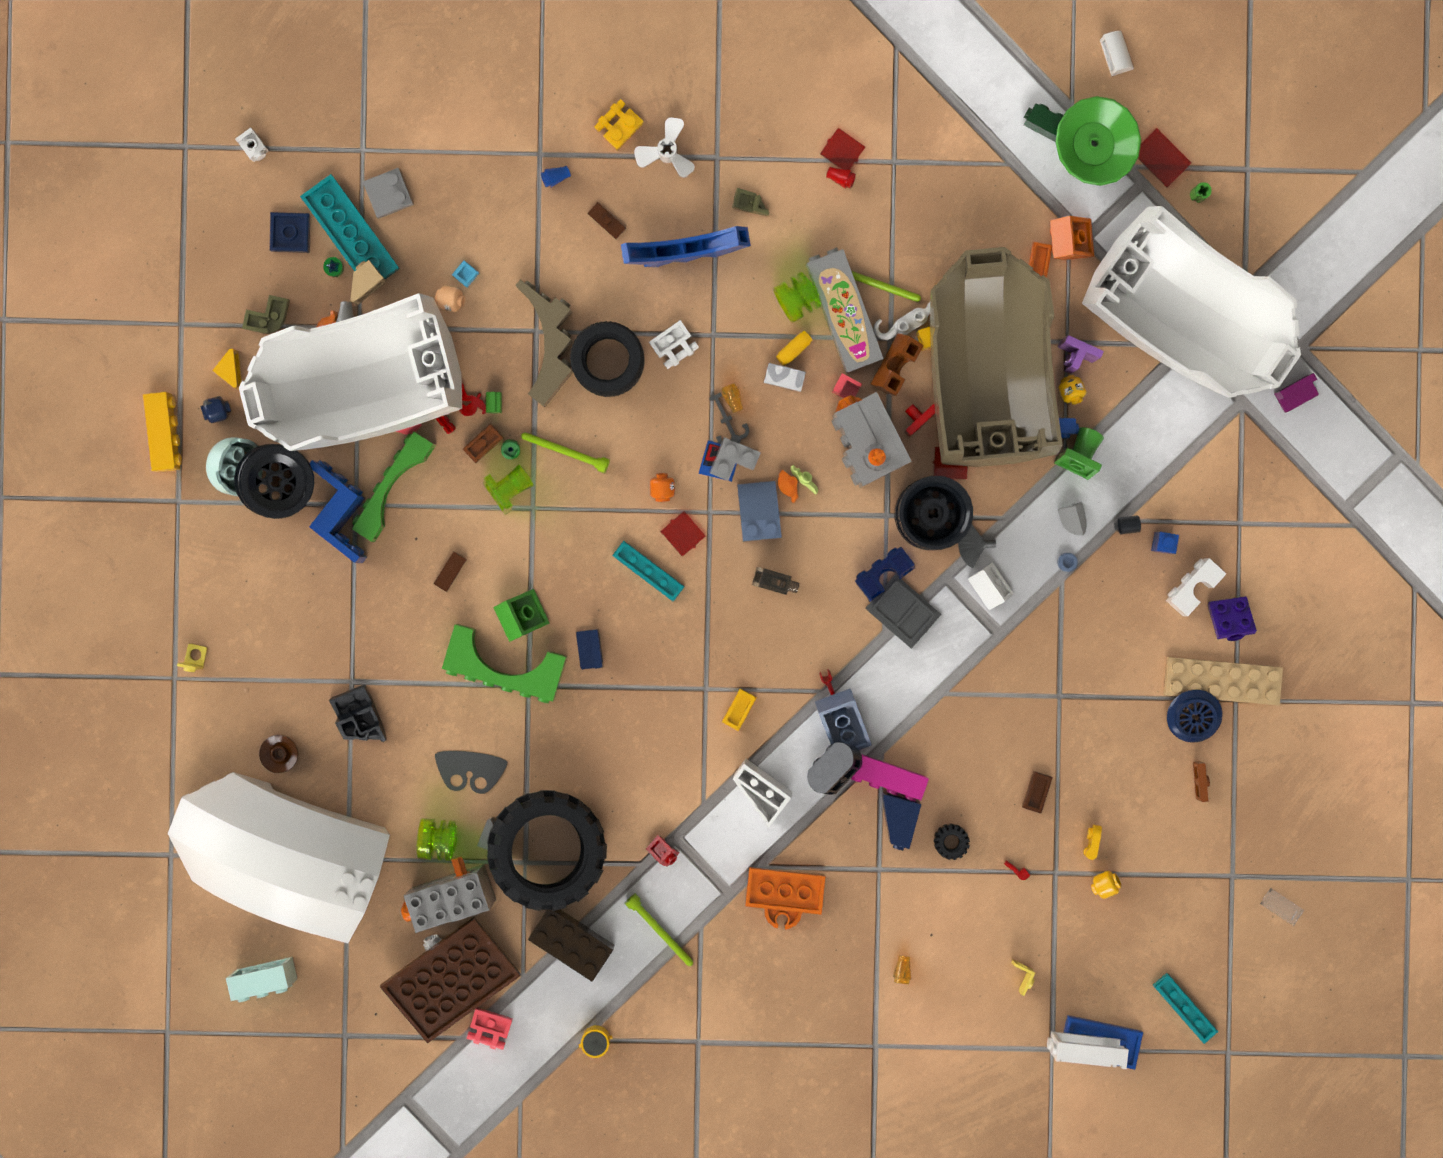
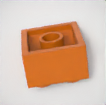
M1066 216L1050 220L1054 259L1069 260L1095 257L1090 218Z

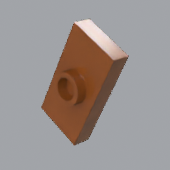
M489 424L463 450L474 463H477L500 443L504 437L492 424Z
M1201 761L1193 762L1196 799L1201 802H1209L1208 787L1210 786V779L1206 775V764Z

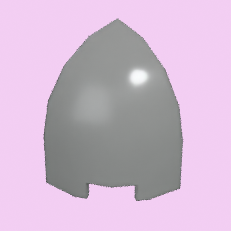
M1082 502L1058 509L1060 520L1068 532L1075 535L1085 534L1087 525Z

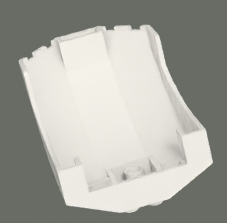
M1163 206L1147 207L1116 239L1095 270L1082 302L1083 305L1115 331L1153 358L1198 384L1229 398L1266 389L1279 388L1301 356V349L1298 347L1297 340L1299 324L1295 315L1297 300L1271 277L1253 276L1221 255L1189 230Z
M420 293L377 310L312 329L291 326L261 338L258 353L256 356H253L247 369L249 371L247 377L239 386L248 425L253 429L259 430L271 440L280 443L289 451L328 447L381 436L462 409L461 370L452 336L434 298Z
M235 772L226 775V777L216 782L213 781L191 794L188 793L182 796L168 831V835L191 880L203 889L265 919L344 943H349L365 914L380 874L390 836L385 827L303 802L273 790L268 782Z

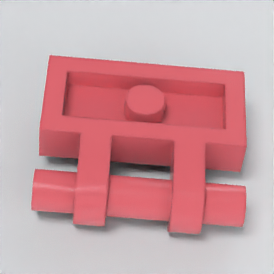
M477 1007L470 1028L477 1029V1032L469 1031L467 1039L474 1041L473 1043L478 1045L479 1043L488 1045L491 1049L498 1048L503 1050L506 1042L499 1041V1037L507 1039L513 1018ZM482 1033L493 1034V1038L483 1036Z

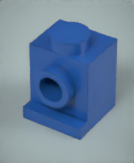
M1059 418L1062 439H1069L1070 435L1078 434L1079 424L1076 423V418Z

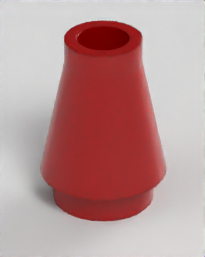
M829 167L826 178L831 179L845 189H851L856 174L852 173V170Z

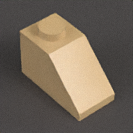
M369 260L361 262L356 267L357 270L353 272L351 301L355 305H359L387 282Z

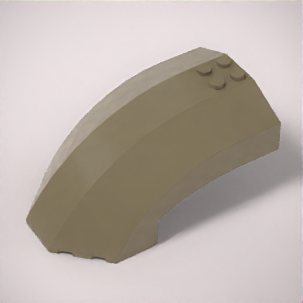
M1005 247L966 250L960 259L945 273L939 283L931 289L930 338L933 392L941 463L945 465L982 467L1017 464L1057 455L1063 445L1052 366L1050 326L1054 319L1050 281L1044 275L1041 276L1035 272L1033 267L1025 261L1013 256L1011 251Z

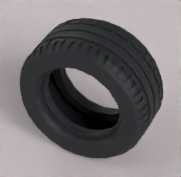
M612 321L597 322L586 327L576 337L577 339H575L571 348V367L579 383L591 393L603 397L619 396L632 389L641 378L645 364L644 351L639 339L628 327ZM604 339H612L622 343L629 353V362L626 370L619 377L611 380L597 378L592 375L587 366L589 350L595 343Z

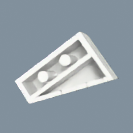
M747 759L744 760L734 774L733 780L746 798L750 800L755 807L754 809L761 815L769 828L791 799L792 791Z

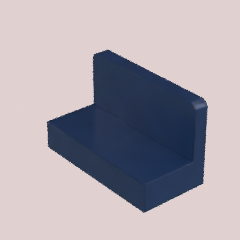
M599 629L576 632L580 668L582 670L603 668Z

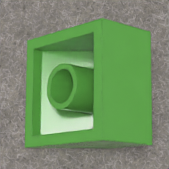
M534 589L493 607L509 642L550 624Z

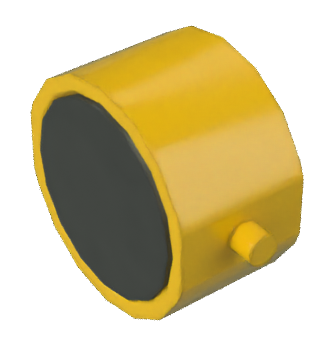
M593 1025L584 1031L581 1044L578 1045L579 1048L582 1047V1051L587 1056L599 1058L608 1051L610 1040L613 1037L609 1035V1032L604 1027Z

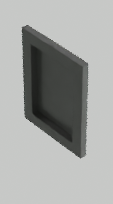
M896 574L865 608L911 649L942 615Z

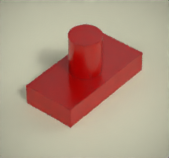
M912 404L905 412L914 422L904 433L910 438L935 415V404L930 406L924 413Z

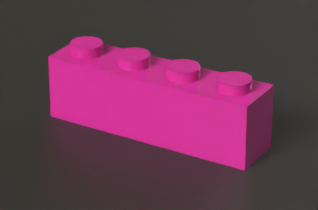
M861 754L862 767L851 780L860 783L862 780L867 781L869 786L879 789L880 786L887 788L886 792L893 795H898V793L904 794L906 799L914 802L916 799L922 800L929 780L927 776Z

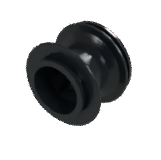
M265 444L257 446L242 457L235 470L234 485L240 501L253 513L266 518L282 519L298 513L309 502L314 489V474L308 460L300 452L289 451L281 444ZM273 463L278 464L279 468L277 471L271 469ZM264 470L266 477L260 478L258 476L259 471ZM286 470H289L291 474L290 478L284 477V472ZM278 476L280 479L278 481L279 485L276 487L271 485L272 477ZM262 484L266 486V491L263 493L259 491V486ZM286 484L291 486L288 492L284 491ZM274 491H277L279 497L274 500L271 495Z

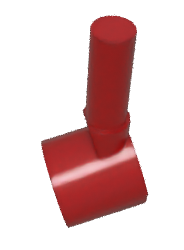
M827 669L828 676H822L820 672V678L822 683L828 687L830 695H834L831 671Z
M1007 860L1004 863L1019 879L1026 880L1030 877L1025 868L1019 871Z

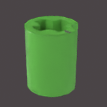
M1205 182L1199 183L1190 192L1191 200H1196L1197 203L1204 201L1211 194V186Z
M486 392V413H502L501 392Z

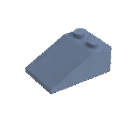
M776 482L738 484L743 542L782 538Z
M851 688L815 701L831 745L840 742L853 745L859 750L872 746Z

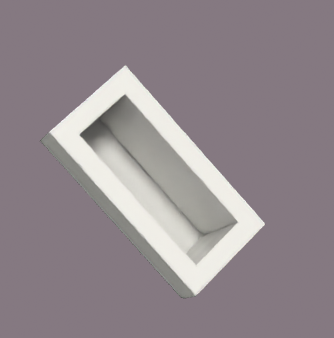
M1122 31L1104 34L1100 39V43L1111 76L1133 70L1134 67Z

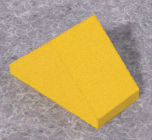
M229 349L212 371L236 389H239L242 382L239 352L235 349Z

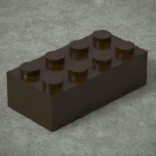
M561 909L555 911L546 910L528 938L530 942L591 982H593L615 946Z

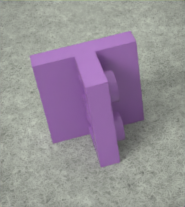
M1069 335L1060 340L1058 348L1071 353L1067 355L1063 363L1065 365L1064 371L1069 374L1079 369L1083 359L1093 363L1100 359L1104 352Z

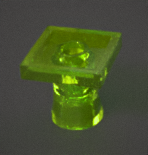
M519 464L497 483L490 474L483 479L484 487L505 515L512 511L513 505L509 500L534 486L526 471Z

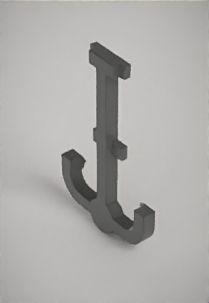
M721 392L710 397L709 400H715L723 416V419L720 421L721 423H726L732 436L731 440L740 443L741 439L749 434L747 423L742 425L745 433L740 436L735 435L729 422L732 417L731 415L726 416L718 399L722 396ZM721 436L716 437L718 443L721 445L722 438Z

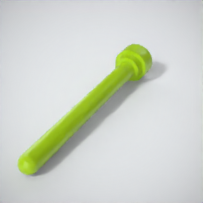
M852 271L856 281L915 302L921 300L919 294Z
M526 432L521 434L523 440L594 465V468L605 474L610 462L608 458H594Z
M636 893L631 895L624 904L629 909L636 910L687 966H692L693 960L641 905L640 897Z

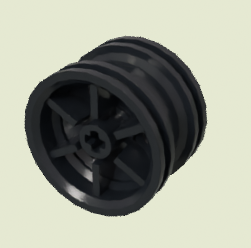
M929 476L915 481L901 492L895 505L894 520L900 535L912 546L923 550H942L952 547L966 536L973 520V505L967 491L955 480L944 476ZM933 491H937L939 493L938 498H934L932 496ZM916 498H919L921 500V504L919 506L914 504V500ZM950 502L954 504V509L952 510L947 507ZM928 510H935L936 512L934 514L936 515V517L929 518ZM914 517H917L919 519V523L917 525H914L911 522ZM948 521L952 523L950 529L945 527V523ZM929 529L934 530V535L931 537L927 535Z

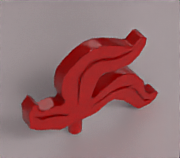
M463 383L462 401H471V403L467 406L462 404V409L459 410L460 413L464 416H473L477 412V408L483 410V415L486 414V405L480 399L481 393H478L476 397L467 395Z

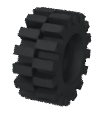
M943 825L944 827H940L939 831L935 833V849L943 858L945 857L948 860L962 858V855L967 853V848L969 849L970 847L968 834L959 825ZM948 835H956L958 837L959 844L956 848L949 849L945 846L944 841Z

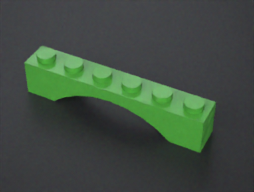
M416 432L408 434L405 438V446L402 451H397L393 458L395 462L391 467H387L383 474L385 476L383 481L376 484L373 489L374 495L371 499L368 498L363 505L364 511L361 515H357L352 523L354 525L352 530L371 542L377 540L385 527V504L394 483L408 469L426 462L436 447L435 444Z

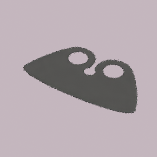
M442 751L435 754L440 775L446 786L453 791L464 789L468 780L466 773L470 771L473 773V776L470 778L471 789L476 793L485 794L497 783L507 766L506 760L483 753ZM453 775H460L463 782L460 786L455 787L451 784L450 780ZM482 777L486 780L487 785L484 789H477L475 787V780Z

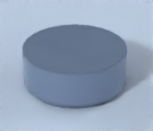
M1063 553L1059 556L1057 564L1062 571L1070 572L1077 567L1078 560L1072 553Z

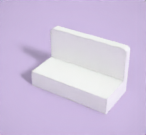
M993 562L968 578L989 610L1005 602L1014 594Z

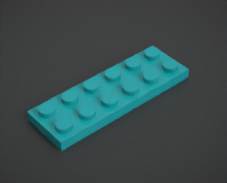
M332 174L300 196L354 271L357 270L356 267L361 262H367L368 260L376 267L384 279H387L400 269Z

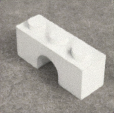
M1210 558L1198 560L1193 566L1195 569L1181 579L1182 583L1179 587H1174L1168 593L1169 598L1166 601L1182 616L1188 617L1200 604V601L1193 593L1197 583L1202 582L1208 588H1214L1226 575Z

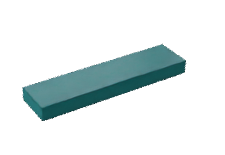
M625 541L621 543L612 555L673 602L685 587Z
M1168 973L1153 984L1154 988L1203 1044L1218 1033V1030Z

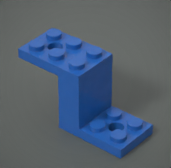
M311 460L309 464L312 470L338 491L309 527L351 561L363 563L367 559L364 555L365 551L357 545H351L348 537L338 533L366 497L362 495L363 491L356 485H349L347 483L348 479L340 473L333 472V467L327 462Z

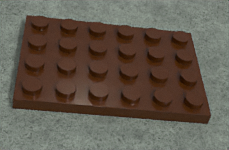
M473 917L380 984V988L428 1044L519 978L521 974L478 920Z

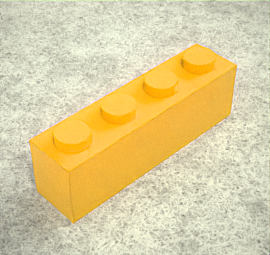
M168 392L143 394L151 471L180 470L182 457L178 452L180 438L176 434L178 420L176 415H174L175 398Z

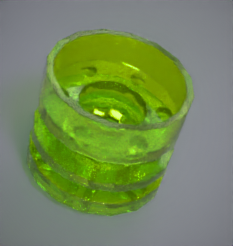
M803 272L797 274L799 282L795 277L790 278L791 288L785 282L773 288L776 299L791 323L804 317L803 307L809 313L813 312L811 304L815 309L821 307L814 285Z
M422 818L417 835V858L431 860L434 851H437L438 860L442 861L445 852V860L451 861L457 846L456 821L450 820L447 826L446 820H442L439 828H437L435 819Z

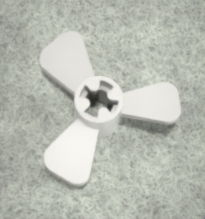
M671 117L665 121V139H662L657 147L638 146L635 148L634 154L639 167L644 168L660 158L662 162H672L680 177L685 178L694 171V164L677 154L675 141L684 127L683 120ZM665 146H670L671 150L674 152H672L671 154H669V152H665V154H663L660 151H663Z

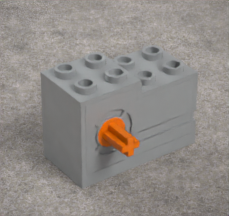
M877 392L863 399L850 395L838 402L836 413L832 416L833 420L831 422L835 430L840 431L842 435L840 440L844 448H849V450L843 453L842 461L846 468L850 467L853 473L850 476L855 486L859 485L861 488L912 462Z
M462 856L452 859L455 870L454 874L412 887L404 895L405 901L401 907L403 919L407 922L412 921L415 933L448 922H455L489 911L496 898L485 864L466 870Z

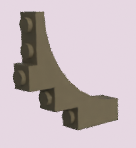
M520 279L516 287L530 300L536 309L544 333L545 352L542 368L537 381L528 394L542 406L546 407L573 373L571 364L564 358L561 361L559 360L573 343L570 339L571 334L563 328L561 331L559 330L572 313L571 309H569L571 305L562 298L559 301L556 297L550 303L551 299L544 293L539 295L534 291L536 287L529 281L524 283Z

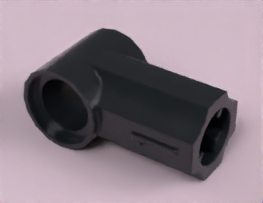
M1138 515L1119 517L1118 521L1114 523V528L1120 535L1140 533V517Z

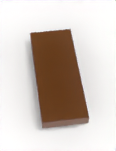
M598 202L587 213L614 239H617L626 229Z
M453 551L434 585L447 592L467 559Z

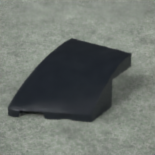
M365 684L330 698L329 702L337 715L335 724L344 740L359 739L367 741L368 739L380 740L381 742L387 740L381 719Z

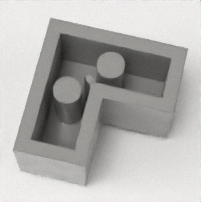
M724 437L710 469V474L728 481L736 463L754 470L761 452Z

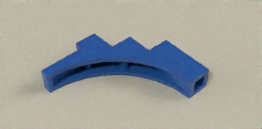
M734 226L713 233L683 239L621 244L624 264L660 267L672 262H689L701 257L716 258L750 247L751 244L748 227Z

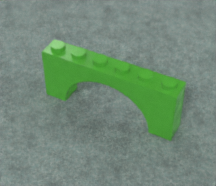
M460 624L454 625L442 669L446 670V674L452 676L461 674L465 676L464 679L473 682L478 679L483 681V685L494 687V684L502 686L501 690L512 693L515 690L520 692V696L531 698V695L539 697L538 701L549 704V701L553 702L555 700L567 656L548 651L542 663L528 673L519 675L501 673L487 665L480 657L475 645L476 629Z

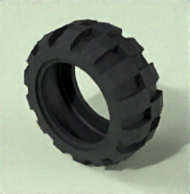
M540 790L539 792L527 793L516 798L509 806H505L496 817L497 819L492 829H490L487 841V859L489 869L496 884L512 901L528 909L555 911L567 908V905L575 901L579 902L589 894L588 891L591 887L598 883L604 871L602 869L604 860L607 859V844L604 839V830L599 819L591 809L579 799L555 790ZM552 815L564 818L574 826L580 839V856L575 868L568 876L551 884H538L525 879L517 872L512 860V846L517 833L527 822L540 816Z

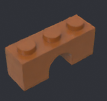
M898 333L875 374L871 385L883 393L897 396L905 381L900 376L902 367L907 362H915L924 345L911 336Z

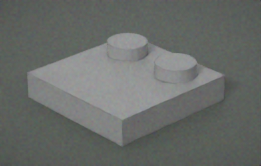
M399 168L363 181L378 219L414 205Z

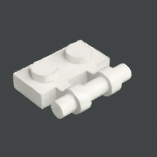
M681 320L649 342L659 358L665 355L669 357V360L663 363L667 369L673 365L677 366L680 364L679 361L686 356L690 357L694 354L693 351L699 348L695 341L690 345L687 344L686 340L691 335ZM681 344L683 350L674 355L672 350Z

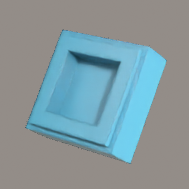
M463 261L452 276L468 288L480 273L466 261Z

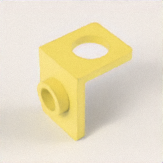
M188 644L184 662L177 663V666L183 667V670L188 672L203 669L207 647ZM192 650H200L201 658L199 660L192 659Z
M1012 959V964L1015 967L1027 972L1018 990L1021 995L1025 996L1027 990L1033 986L1035 972L1032 968Z

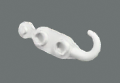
M930 302L925 309L916 308L898 319L887 333L879 331L878 327L882 320H877L874 324V334L881 340H889L896 337L898 333L903 335L909 334L927 321L930 314Z

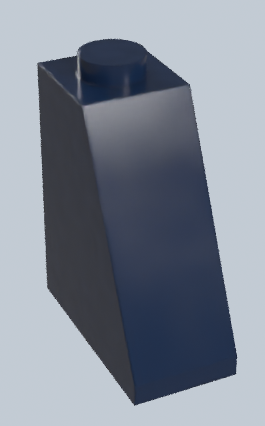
M882 792L889 842L895 849L904 851V848L910 849L921 803Z

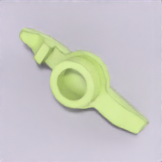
M792 465V474L801 484L805 485L814 494H817L818 488L812 482V475L806 471L802 473L800 468Z

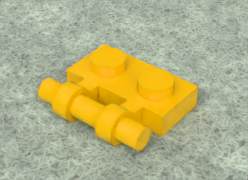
M621 99L616 104L613 103L610 110L604 117L601 116L598 119L599 122L594 126L598 132L603 128L607 130L603 137L617 151L644 124V121L630 108L625 114L621 111L626 105ZM617 115L620 119L612 126L609 122Z

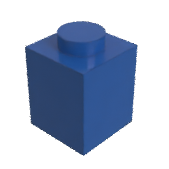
M1154 532L1151 551L1176 554L1179 535Z

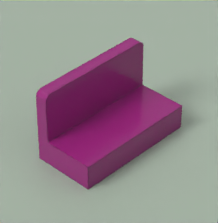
M1314 373L1306 375L1274 393L1285 413L1319 395L1313 384L1317 380Z

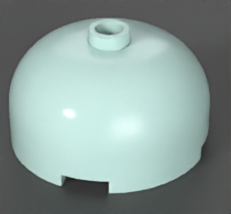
M237 437L226 438L216 443L210 450L206 460V473L210 483L224 494L238 496L234 485L235 470L245 452L248 453L256 448L257 445L251 440ZM263 470L258 473L260 478H262Z

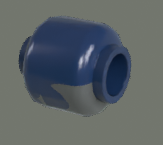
M220 396L206 399L203 401V405L200 406L204 420H208L210 423L227 420L228 412H231L228 401H224Z

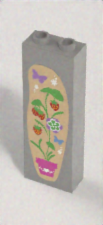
M838 248L827 251L828 255L820 258V255L809 258L810 262L806 264L845 373H848L884 358L843 249L838 251Z

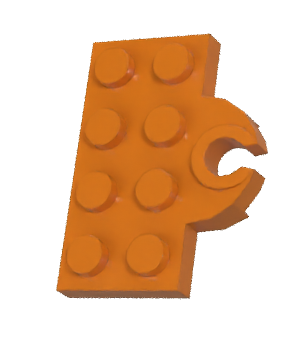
M749 867L745 906L764 908L768 923L777 929L779 926L777 917L781 914L786 915L788 919L784 924L785 930L790 929L798 924L802 913L822 915L826 876Z

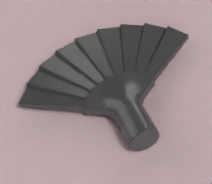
M971 524L966 536L958 542L960 555L968 566L974 568L985 548L996 547V540H984Z

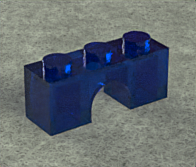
M902 547L898 549L893 548L887 553L888 556L885 559L875 561L871 565L872 568L867 572L864 570L856 576L855 583L869 602L885 591L880 583V577L883 573L888 571L894 572L899 579H902L915 569L914 562Z

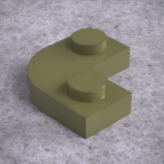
M269 295L265 313L246 309L242 328L263 334H271L278 331L286 320L290 300Z

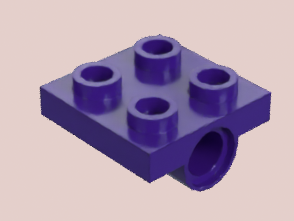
M1247 596L1208 603L1217 639L1227 638L1228 641H1236L1242 639L1245 635L1256 633L1257 630Z

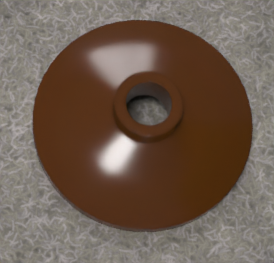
M273 735L262 743L259 750V758L262 765L268 771L284 773L295 765L298 759V749L294 741L289 737ZM278 750L283 751L282 757L278 756Z

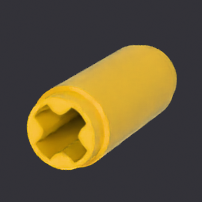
M805 331L800 332L778 352L777 360L783 366L789 364L811 344L813 340L810 335Z

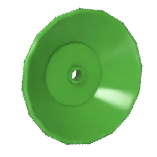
M1095 96L1082 99L1066 110L1058 124L1055 143L1059 160L1070 175L1083 183L1102 186L1117 182L1131 171L1139 157L1141 136L1138 123L1128 108L1114 99ZM1092 141L1096 142V147L1092 146Z

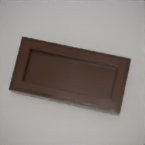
M1033 771L1022 808L1041 814L1053 777Z

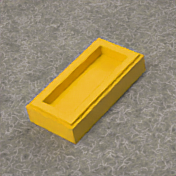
M740 688L722 723L739 731L757 697Z

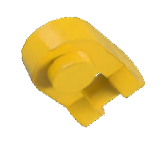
M1094 824L1092 828H1088L1087 839H1089L1088 847H1085L1083 850L1084 856L1090 860L1097 858L1102 827Z

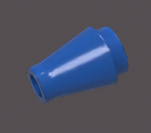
M567 166L544 169V172H541V178L545 187L550 186L552 188L566 178L571 177Z

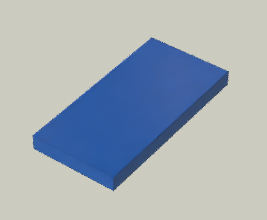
M1067 1015L1063 1033L1120 1039V1046H1124V1048L1129 1050L1127 1068L1136 1069L1143 1036L1141 1030Z

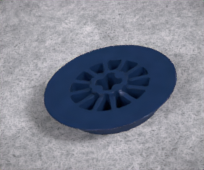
M1189 690L1183 692L1171 702L1168 708V727L1173 735L1182 741L1192 743L1204 741L1214 735L1220 727L1223 716L1222 707L1217 698L1207 691ZM1189 704H1193L1192 709L1189 708ZM1187 707L1189 711L1186 712L1183 709ZM1193 714L1198 715L1199 719H1193L1191 716ZM1204 722V723H1206V724H1208V725H1207L1206 727H1204V726L1202 725V723ZM1198 725L1203 728L1201 731L1198 730Z

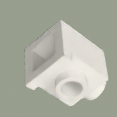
M249 128L235 138L253 162L262 160L266 153L269 152L252 128Z

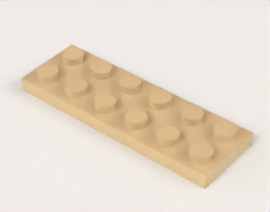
M1167 657L1164 695L1178 696L1189 690H1204L1215 696L1217 700L1280 706L1283 667Z

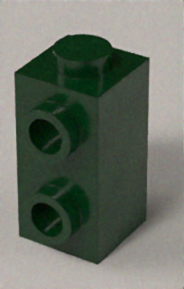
M1035 104L1033 108L1029 107L1023 117L1026 119L1024 126L1055 142L1058 124L1064 115L1053 113L1044 104Z

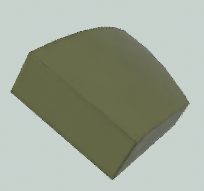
M740 188L736 189L732 208L764 216L769 215V211L761 201L760 195Z

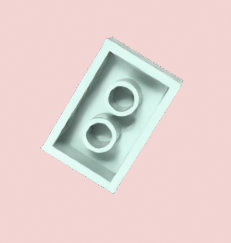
M289 957L237 969L226 978L231 1001L238 1000V1002H244L252 996L262 998L269 995V992L276 991V994L286 992L287 988L291 987L297 980L293 958Z

